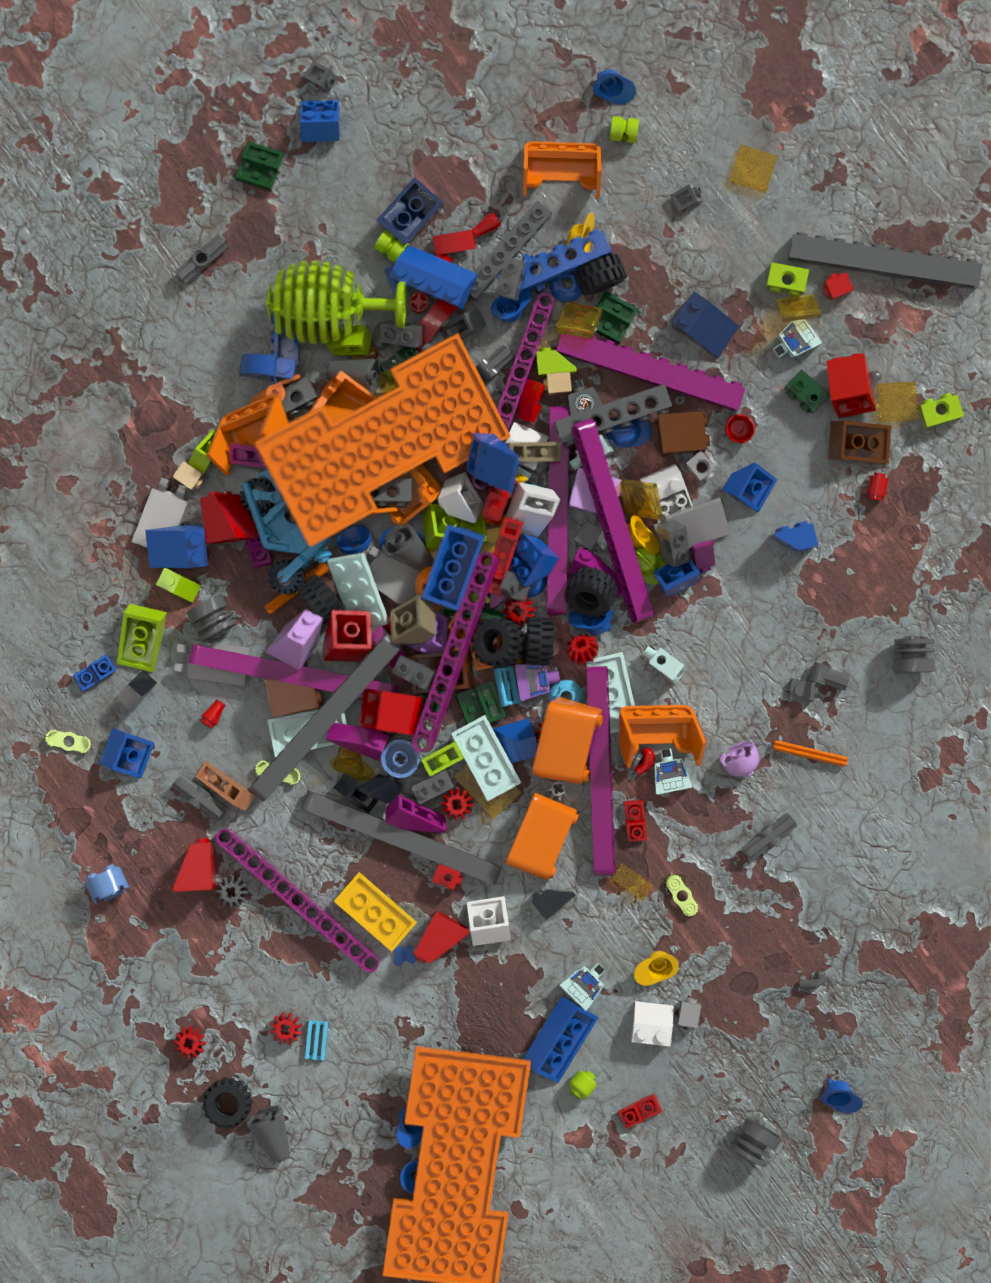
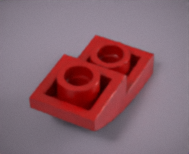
M473 230L433 236L436 255L476 249Z
M527 379L519 403V419L531 423L535 422L542 407L538 404V401L544 391V384Z
M643 799L624 801L628 842L647 840Z
M655 1093L618 1110V1113L627 1129L661 1113L663 1110Z

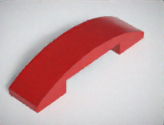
M437 300L419 323V325H425L423 345L416 347L419 353H421L426 343L429 344L435 334L458 307Z
M509 517L504 518L493 553L499 562L489 593L501 596L502 590L500 587L506 571L509 570L523 526L521 521Z

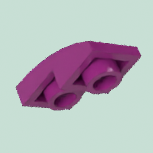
M260 537L246 540L254 569L273 564L269 549L263 547Z

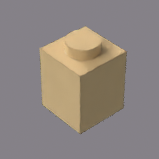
M570 372L547 374V379H543L544 391H548V395L569 394L572 392Z
M184 461L172 476L192 491L195 488L199 489L204 482L202 479L204 475Z

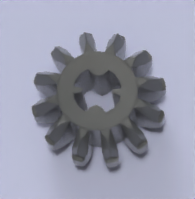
M232 875L230 882L227 877L223 878L225 885L218 882L217 885L222 889L215 890V893L222 895L217 898L218 901L224 899L222 906L229 902V908L232 909L234 902L237 907L241 906L239 899L243 902L246 901L242 894L246 895L248 891L242 890V888L246 887L247 884L244 883L241 886L239 884L242 878L239 877L234 882L235 877ZM234 887L236 896H229L227 889Z

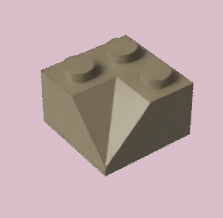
M417 595L391 610L392 643L422 644L436 636L435 604L422 598V596Z

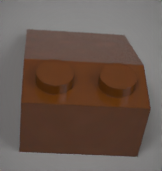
M831 421L828 459L889 464L891 426L853 421Z
M459 650L452 651V656L456 658ZM471 650L467 651L454 691L474 688ZM444 652L409 657L437 671ZM448 666L446 668L445 672L447 676H450L452 674L451 666ZM412 683L413 694L430 693V690H425ZM444 684L439 687V692L446 691Z

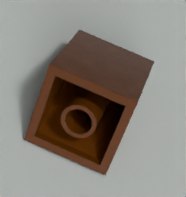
M703 411L659 414L657 416L656 425L661 457L706 451L707 446H710L709 434L706 435L705 433L708 421L707 416H703Z
M270 679L264 680L273 718L320 708V703H323L321 692H317L315 688Z

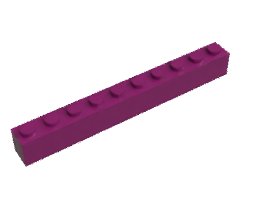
M568 327L567 330L563 329L556 351L563 356L655 386L665 384L667 390L734 412L739 410L746 389L739 382L731 381V383L724 381L723 377L717 375L710 377L705 375L706 372L699 369L691 371L684 364L677 363L673 365L669 363L668 359L662 357L655 359L651 357V354L640 351L639 354L633 352L631 347L622 345L621 348L615 346L613 341L604 339L603 342L597 340V337L592 334L586 333L585 336L578 334L579 331Z

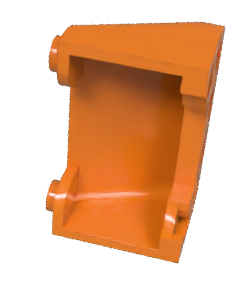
M339 371L323 388L307 414L324 406L330 420L334 422L377 399V397L344 372Z
M423 463L396 477L412 478L411 505H407L405 508L398 507V511L390 513V520L396 525L401 524L403 526L440 495L441 486ZM389 489L386 492L389 497L397 496V491L394 489ZM390 504V506L393 508L396 507V504Z
M562 697L551 701L546 711L532 774L577 784L587 782L590 771L588 766H586V761L594 730L597 727H601L603 722V716H601L602 709Z
M534 792L530 806H528L505 864L546 881L549 878L553 879L557 869L554 867L571 824L575 825L579 817L576 814L577 809Z

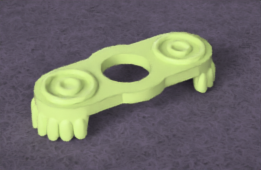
M50 730L45 737L48 745L61 747L66 751L75 750L86 753L91 748L89 738L76 735L73 732L65 733ZM66 736L74 738L75 743L73 746L67 747L64 744Z
M265 760L258 762L255 768L257 775L260 776L271 762ZM294 768L283 782L290 783V785L298 783L301 777L299 770Z
M675 874L670 875L666 879V887L671 891L674 901L680 906L683 914L689 917L695 915L698 912V904L692 898L691 891L684 885L681 877ZM681 890L686 891L688 894V898L685 901L677 899V893Z

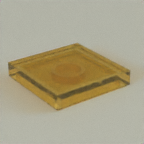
M741 145L730 182L766 193L778 155Z
M813 294L776 300V306L782 322L821 317L820 308Z
M565 302L556 325V332L593 339L603 314V308Z
M916 381L877 383L879 422L918 420Z
M625 479L620 482L626 515H636L657 520L663 517L657 484Z

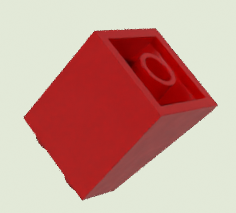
M855 353L851 356L836 357L826 361L831 402L838 418L876 411L870 371L865 354Z
M215 491L209 492L206 497L200 498L206 544L232 543L259 537L256 525L247 508L242 505L243 501L240 500L239 494H231V491L220 492L219 495V492Z
M332 610L323 641L324 661L361 662L371 650L370 612Z
M365 688L358 726L415 735L419 724L420 712L423 709V697Z
M209 838L195 839L194 843L190 844L174 884L173 892L213 890L216 888L214 841H209Z
M436 910L414 951L415 959L424 964L426 962L432 963L466 937L470 932V928Z

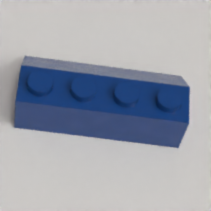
M409 245L397 258L389 277L398 283L406 282V286L463 310L478 274Z
M447 525L422 598L459 610L485 535L465 528Z
M562 996L523 1059L531 1061L530 1068L533 1071L559 1083L599 1017Z

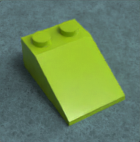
M429 504L422 515L427 549L439 550L447 525L465 528L485 535L482 544L488 543L486 525L481 511L475 523L448 515L444 508L442 509L437 504Z
M129 604L123 613L117 664L149 672L155 671L167 612Z

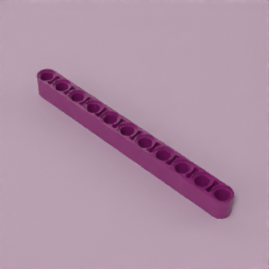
M543 292L537 297L497 409L508 432L553 309L554 298L548 292ZM548 298L551 303L545 307L540 304V300ZM536 316H542L544 322L539 325L533 319ZM532 333L538 337V340L533 343L527 340V336ZM525 351L529 352L532 356L527 361L521 358V354ZM521 369L525 372V376L520 379L516 378L514 375L515 371ZM511 387H515L519 393L513 397L508 394V390ZM505 405H509L512 408V412L508 415L503 414L501 411ZM473 476L472 482L476 490L484 491L489 487V483L482 487L477 486V478Z
M550 407L549 442H560L561 461L549 462V489L554 490L560 501L553 518L548 523V547L559 559L551 573L547 575V615H566L567 612L565 591L567 588L569 446L566 443L561 444L554 422L569 417V407Z
M589 418L573 424L571 431L631 621L636 624L653 617V609L595 422Z
M482 552L477 557L412 741V746L417 752L428 753L435 745L474 630L476 629L498 567V558L492 553ZM490 556L491 563L490 565L485 566L484 560L486 557ZM484 575L485 581L479 585L478 577ZM474 593H477L478 600L473 603L471 597ZM470 611L472 618L466 621L465 614ZM464 629L465 637L460 640L458 634ZM454 648H458L459 654L456 658L452 656V651ZM448 666L452 667V674L450 676H447L445 672ZM442 684L446 686L444 694L439 692V687ZM437 702L439 704V710L435 713L433 711V705ZM428 721L433 723V728L430 731L426 728ZM422 739H425L427 743L424 749L420 747Z
M191 644L188 663L331 692H334L349 676L304 666L297 670L284 662ZM372 680L366 689L396 693L397 685ZM364 690L358 697L363 698Z
M593 666L587 667L588 705L602 709L601 716H603L602 725L594 730L590 745L594 875L614 876L615 848L608 667Z
M223 828L217 832L216 842L364 971L371 973L377 970L380 962L377 955L229 828ZM222 832L229 833L230 840L228 842L221 840L220 835ZM237 844L243 845L245 849L242 855H238L235 852ZM251 857H256L259 860L258 867H252L249 864ZM268 869L273 872L274 877L272 880L265 879V870ZM281 882H285L288 885V891L285 893L278 889V885ZM294 895H300L303 898L301 905L294 904ZM308 908H315L318 912L317 916L314 918L309 917L307 914ZM324 920H329L332 923L330 930L322 928ZM344 933L347 940L340 943L337 941L336 935ZM354 945L359 946L361 954L353 955L351 947ZM373 958L376 962L375 967H367L365 960Z

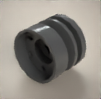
M222 594L206 600L187 612L192 624L202 623V626L196 632H207L200 637L202 642L224 635L237 624L236 619L226 621L233 614L232 612L222 613V610L228 606Z
M906 636L895 639L894 645H903V649H894V652L903 654V658L894 660V672H935V659L926 658L927 653L935 652L933 648H926V644H935V639L924 636Z
M746 1118L740 1128L746 1134V1137L736 1135L735 1138L742 1144L732 1142L730 1147L748 1162L766 1167L768 1163L761 1157L771 1159L772 1156L766 1151V1148L776 1150L782 1138L758 1122Z

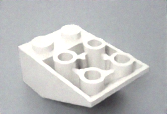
M675 464L640 478L657 523L666 522L665 516L693 507L681 472Z
M518 482L506 517L523 522L518 539L521 538L522 534L539 537L553 518L560 501L554 490Z

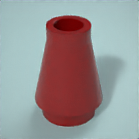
M493 212L491 214L488 213L472 229L476 236L480 238L483 235L499 230L498 227L502 224Z
M216 699L201 715L200 722L213 729L214 726H217L226 705Z

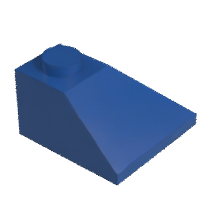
M754 462L731 473L722 490L735 500L759 512L778 479Z
M529 718L493 729L511 763L536 756L538 745Z

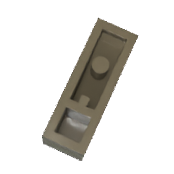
M560 442L505 443L519 456V464L561 461Z

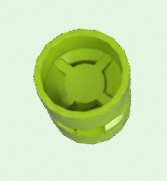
M612 116L610 141L620 142L624 139L626 143L636 144L639 119L628 117L627 120H624L623 117Z
M385 230L377 240L374 250L382 255L387 253V258L395 263L397 258L409 246V243L406 246L403 245L388 230Z

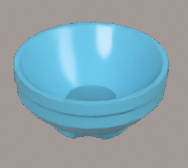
M567 679L555 683L551 687L548 696L550 703L560 697L562 692L569 691L572 694V701L583 702L581 687L576 682Z

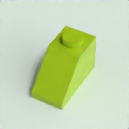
M358 324L353 326L350 335L345 337V329H343L341 339L335 342L331 339L326 346L333 356L368 355L373 335L366 325Z
M548 347L540 348V352H536L538 377L564 372L576 374V367L556 350H551Z
M214 429L194 449L188 462L190 466L202 474L213 465V462L206 455L216 433Z
M164 568L156 584L192 603L201 588V585L167 568Z

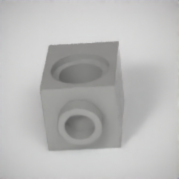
M702 451L685 464L699 482L709 480L714 475L712 471L716 469ZM697 464H705L706 472L699 473L696 469Z
M686 998V1001L681 1000L678 1025L698 1028L701 1004L697 1003V999Z

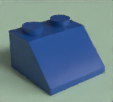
M691 559L690 562L677 567L666 564L653 571L657 583L666 598L676 595L684 588L691 587L700 581L699 570Z
M112 728L99 764L109 769L141 778L154 742Z

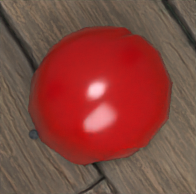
M735 414L728 419L725 430L731 441L744 444L752 439L755 433V425L748 416Z

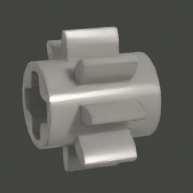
M555 780L553 783L548 781L551 788L546 789V791H552L551 798L556 795L561 800V795L568 796L565 790L570 788V786H565L563 784L565 781ZM561 783L563 791L554 793V784L559 785Z

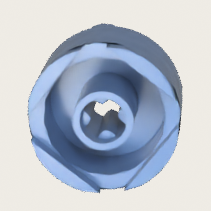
M405 739L394 740L384 748L381 755V763L388 774L396 778H405L417 770L420 764V753L414 750L412 742ZM398 753H401L402 756H406V759L403 760V764H400V761H396L395 759L396 757H398Z
M112 864L103 869L104 872L98 875L93 873L86 877L85 885L95 905L100 904L98 900L104 899V902L125 893L124 888L130 889L121 867Z

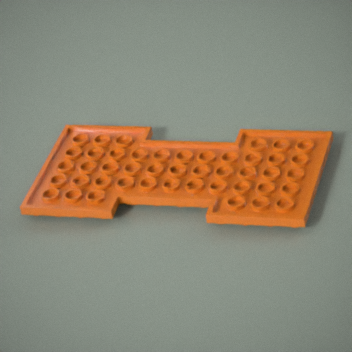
M458 333L391 368L390 372L398 387L344 417L332 422L324 406H321L254 442L309 547L378 510L369 492L425 461L435 457L443 473L466 462L469 457L473 434H495L501 441L511 437Z
M415 1046L404 1122L405 1124L423 1126L413 1200L393 1198L382 1272L383 1276L439 1283L499 1282L508 1212L490 1210L500 1137L520 1138L531 1065L530 1060Z

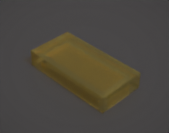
M621 863L615 875L611 878L642 901L653 887L652 883L623 863Z

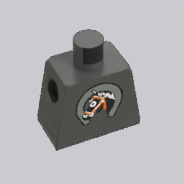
M582 379L571 382L574 393L567 395L570 416L603 405L594 387L585 389Z

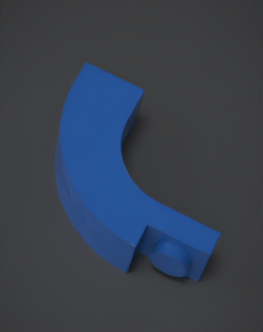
M242 354L239 375L252 378L270 376L294 380L296 360L273 355Z

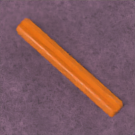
M325 562L319 564L305 575L303 581L306 582L314 574L320 577L329 571V567ZM298 591L296 593L278 595L264 606L265 610L272 614L295 597Z
M775 740L773 743V750L843 767H846L848 758L845 756Z

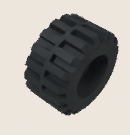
M610 254L594 259L582 265L574 272L583 295L603 292L620 284L627 278L618 254Z
M596 567L579 568L578 571L573 573L566 588L565 601L569 603L568 606L574 609L575 613H580L583 617L593 618L595 616L599 618L601 615L604 616L609 612L617 594V585H615V580L611 579V575L604 573L602 569L598 570Z
M316 574L297 588L300 597L314 614L323 618L322 623L328 625L332 610L346 611L345 606L320 576Z
M493 617L490 620L485 619L483 624L477 626L478 630H474L475 638H472V642H474L472 650L476 651L474 655L476 658H480L479 661L481 663L503 668L509 667L510 664H515L517 662L516 658H521L520 652L524 651L525 647H522V644L525 643V639L522 638L524 635L523 631H519L520 627L515 622ZM501 633L503 636V646L496 653L493 642L497 634Z
M529 617L526 638L527 665H552L555 634L553 618Z
M226 1077L217 1080L211 1084L203 1097L202 1109L205 1111L204 1115L206 1118H209L211 1124H216L218 1128H235L237 1125L242 1124L249 1115L253 1102L251 1100L252 1094L248 1091L247 1085L244 1086L241 1080L237 1081L232 1077L230 1079ZM228 1092L237 1098L239 1106L234 1113L227 1114L218 1108L216 1100L221 1093Z

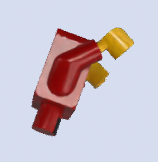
M518 473L515 476V484L513 486L518 485V482L524 483L528 478ZM493 485L490 486L481 515L486 524L502 527L506 517L502 514L510 493Z

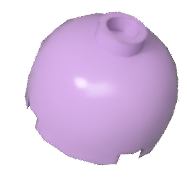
M749 741L737 743L729 748L731 752L727 754L724 752L721 755L720 762L726 772L736 777L752 775L759 764V753L754 742L752 744Z

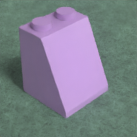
M578 468L568 508L597 515L584 470ZM612 477L617 495L622 497L625 488L622 485L623 480Z
M304 610L285 624L266 650V653L300 670L319 643L323 618L308 610Z

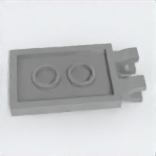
M161 478L158 490L153 488L151 490L131 542L147 548L145 530L179 526L189 503L184 501L188 488L179 484L177 493H171L167 491L171 481Z
M720 498L665 516L666 522L675 520L686 526L689 548L694 544L731 534ZM666 522L657 523L653 525L658 537V525L664 524Z
M370 544L366 551L375 557L369 568L377 589L399 605L417 596L414 586L419 571L388 557L383 551Z
M192 640L194 645L249 655L250 648ZM178 644L177 652L188 653L186 665L175 663L174 671L187 672V678L245 686L246 674L188 663L191 646Z

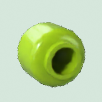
M588 1070L585 1072L577 1071L568 1083L569 1092L579 1100L581 1098L587 1099L597 1086L594 1080L596 1077Z

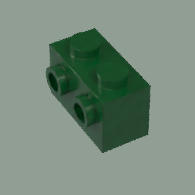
M802 369L784 387L787 390L785 392L786 395L792 400L796 399L801 403L799 405L800 408L806 413L810 412L811 414L830 396Z

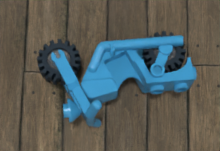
M263 468L264 472L258 473V475L267 477L271 482L262 478L247 480L241 484L243 491H240L242 495L240 500L243 501L242 505L251 511L264 548L301 554L294 560L285 559L275 562L274 566L270 567L271 572H268V576H270L268 582L272 584L270 586L280 594L296 593L297 588L305 582L303 581V578H305L303 571L312 563L313 559L318 561L319 564L329 561L332 553L324 547L331 542V536L309 547L297 524L286 520L285 513L289 509L268 469Z

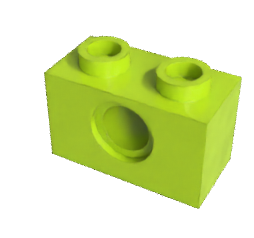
M771 262L765 288H769L770 292L781 293V291H785L790 296L799 297L805 293L809 269ZM782 277H790L792 283L785 285L782 282Z
M951 393L941 395L940 400L933 401V398L922 401L918 411L924 429L964 417L958 395L952 396ZM937 405L943 406L945 410L943 415L936 412Z
M453 742L421 759L431 777L464 759L456 742Z

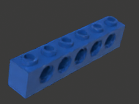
M595 229L589 232V236L585 238H574L570 240L571 244L563 246V244L552 248V252L547 254L546 252L535 255V259L529 262L528 259L523 260L527 265L520 293L574 271L594 259L613 254L605 232ZM587 243L594 244L592 252H585L584 248ZM571 250L576 251L575 259L568 260L567 253ZM557 258L558 265L551 268L549 266L550 260ZM536 265L540 266V273L532 275V268ZM500 274L496 275L498 282H499Z

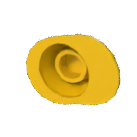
M593 212L589 213L585 223L574 225L570 229L567 245L571 244L570 240L577 237L585 238L589 236V232L593 231L595 222ZM587 243L584 248L587 253L590 251V243Z
M633 515L630 523L627 524L633 547H644L649 553L658 554L660 546L656 536L638 516Z
M655 951L646 960L637 965L634 971V978L641 985H652L673 977L678 972L679 963L672 955L663 951Z

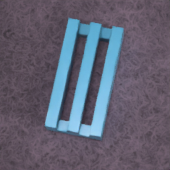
M513 665L493 669L501 707L521 703Z
M309 1020L305 1059L325 1060L328 1021ZM316 1024L313 1055H311L312 1026ZM320 1025H324L321 1055H317Z

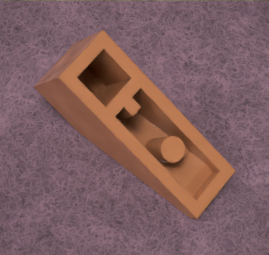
M205 761L195 776L232 805L246 811L256 796L207 761Z

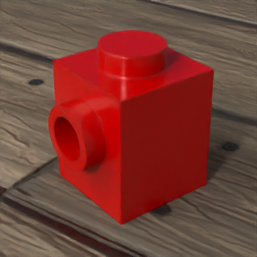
M847 272L841 275L834 273L826 277L827 280L823 283L824 287H822L825 297H829L830 301L852 293L854 290Z
M439 863L432 882L454 890L455 886H460L463 876H460V871Z

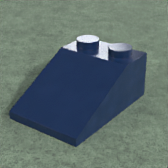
M414 177L376 221L406 246L432 221L444 207V204Z
M694 291L671 324V327L717 358L739 328L734 321Z

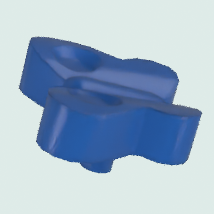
M407 945L405 948L396 947L395 952L397 955L394 959L396 966H399L404 961L411 964L416 962V957L411 952L412 947L410 945Z

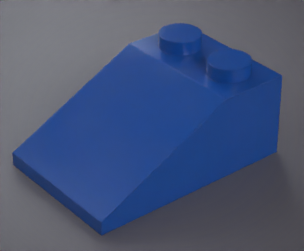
M203 523L145 530L150 568H194L208 566Z

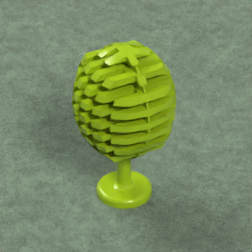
M313 260L310 269L308 261H301L299 269L296 263L288 267L286 283L285 268L277 273L274 290H272L271 281L265 296L266 310L270 322L274 313L275 332L282 335L285 328L288 339L294 340L297 332L299 342L305 343L309 335L310 344H317L319 336L322 344L330 341L331 329L333 342L341 339L343 320L345 322V337L350 335L353 329L355 313L357 315V323H359L364 310L395 311L396 326L404 328L406 319V282H399L397 284L395 299L364 298L360 283H358L357 293L355 292L354 273L349 269L346 272L344 284L342 266L336 264L333 272L331 263L324 261L321 271L319 260Z

